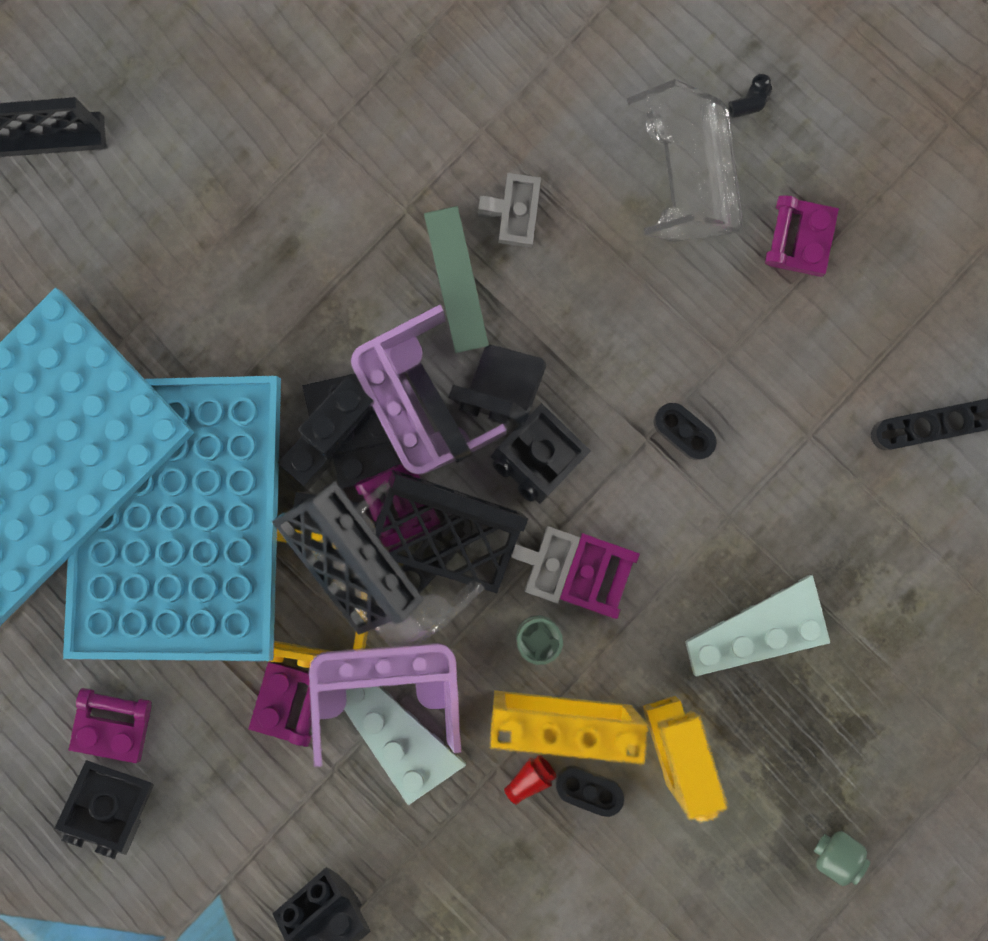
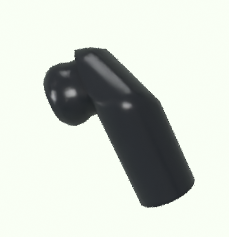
M756 75L752 79V85L745 98L729 101L728 108L731 118L756 113L765 107L772 92L771 79L768 75Z

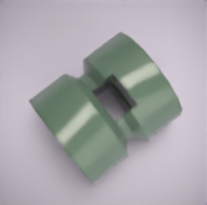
M542 615L531 616L525 619L518 627L516 633L517 648L521 656L528 662L535 665H545L554 661L561 653L563 637L556 623L550 618Z

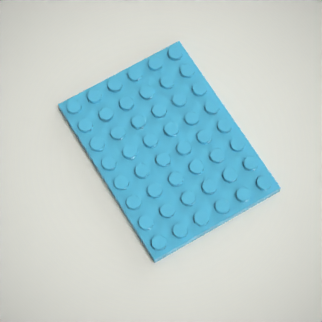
M54 288L0 342V626L195 433L76 305L57 288Z
M278 376L145 379L195 433L68 558L63 659L274 660L277 528L272 521L278 515L281 378Z

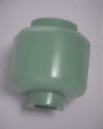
M837 831L831 837L824 834L813 850L819 855L816 860L817 869L841 886H847L850 883L857 885L871 862L867 859L866 847L843 831Z

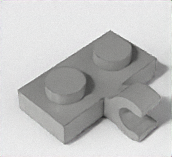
M507 173L504 199L480 196L479 216H501L498 243L532 248L541 177Z
M546 526L538 552L515 544L511 558L533 565L524 592L558 603L580 537Z

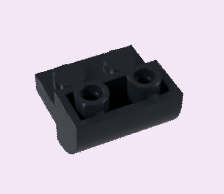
M327 867L272 913L285 941H360L371 932L359 910L362 904L354 891L336 872Z

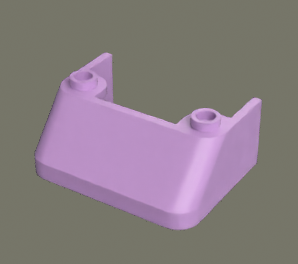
M441 305L359 346L351 358L352 368L365 393L374 400L372 407L401 463L409 472L418 475L428 473L455 461L440 432L435 433L404 374L406 370L419 364L422 359V348L416 336L446 321ZM502 424L470 441L466 432L459 428L472 453L506 435V429Z
M440 643L331 651L320 653L312 660L309 667L314 767L322 766L319 719H330L341 714L346 706V689L415 683L417 698L424 707L429 709L445 708L446 742L454 753H461L456 659L453 652L447 646Z

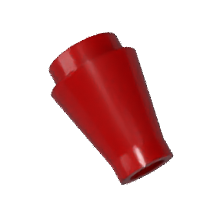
M538 755L536 758L530 757L513 780L504 788V792L513 804L518 805L521 801L551 787L552 781L557 777L556 772L542 755Z

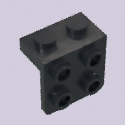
M490 344L484 348L470 389L453 385L448 398L460 405L459 411L468 415L478 417L479 413L489 415V420L504 426H508L509 422L525 426L546 369V362L540 357Z

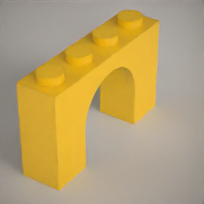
M676 696L642 705L666 786L690 820L696 818V821L703 822L716 818L719 815L718 811L728 808L700 717L694 712L685 714L681 700Z

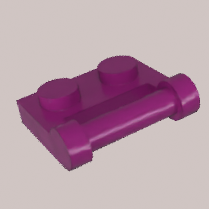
M779 196L776 208L779 210L771 251L766 254L765 264L823 277L827 270L839 208L801 201L793 196ZM793 213L800 215L791 257L784 254Z
M402 463L377 475L367 477L354 485L358 494L363 495L375 522L382 505L376 489L383 485L388 489V480L392 469L420 478L418 474L409 472ZM394 495L392 502L399 517L414 511L408 499ZM414 502L417 509L425 506L423 504ZM434 508L420 514L427 529L440 524ZM388 516L385 520L384 525L390 523ZM417 516L402 523L403 526L399 527L404 540L423 531ZM393 528L382 533L379 537L384 547H389L401 541L396 530Z
M581 533L560 599L618 619L621 611L618 606L632 565L633 563L637 564L640 554ZM611 555L619 557L620 561L606 601L602 603L596 601Z
M269 661L248 730L283 739L298 746L308 747L312 737L309 734L312 725L309 671ZM301 682L309 686L297 727L293 729L287 727Z
M81 688L76 699L77 710L68 751L136 764L140 762L152 702L144 699H139L136 702L94 694L92 689ZM92 708L134 715V724L90 716Z

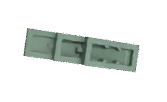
M458 206L424 213L455 353L489 346Z

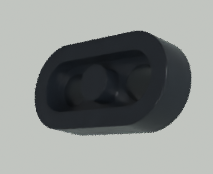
M667 403L657 410L654 416L656 431L686 457L692 460H702L709 457L715 451L717 440L714 432L685 407L678 403ZM667 415L675 417V427H668L665 424V417ZM694 437L702 440L701 449L693 448L691 441Z
M578 766L565 767L556 777L557 793L566 803L603 817L616 815L624 805L623 791L619 784L612 779ZM570 778L579 780L578 787L574 789L568 788L566 783ZM607 790L612 793L608 801H601L599 799L602 791Z

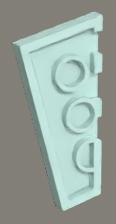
M808 575L798 580L799 582L772 594L771 597L762 602L752 605L732 618L722 621L686 640L685 643L693 675L700 676L829 644L830 639L813 575Z
M382 686L346 689L345 712L407 805H410L466 766V762L461 757L454 754L444 745L441 739L424 727L411 712L395 701L393 696Z

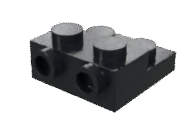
M541 403L528 416L525 426L519 425L495 449L490 457L494 460L493 467L501 476H511L519 484L518 491L526 500L531 502L536 500L541 504L591 450Z
M373 407L369 409L333 456L338 483L341 489L355 487L354 485L357 482L401 464Z
M86 760L54 829L64 834L61 841L82 848L84 841L97 845L95 853L112 859L116 858L117 853L127 855L141 823L139 818L154 784Z

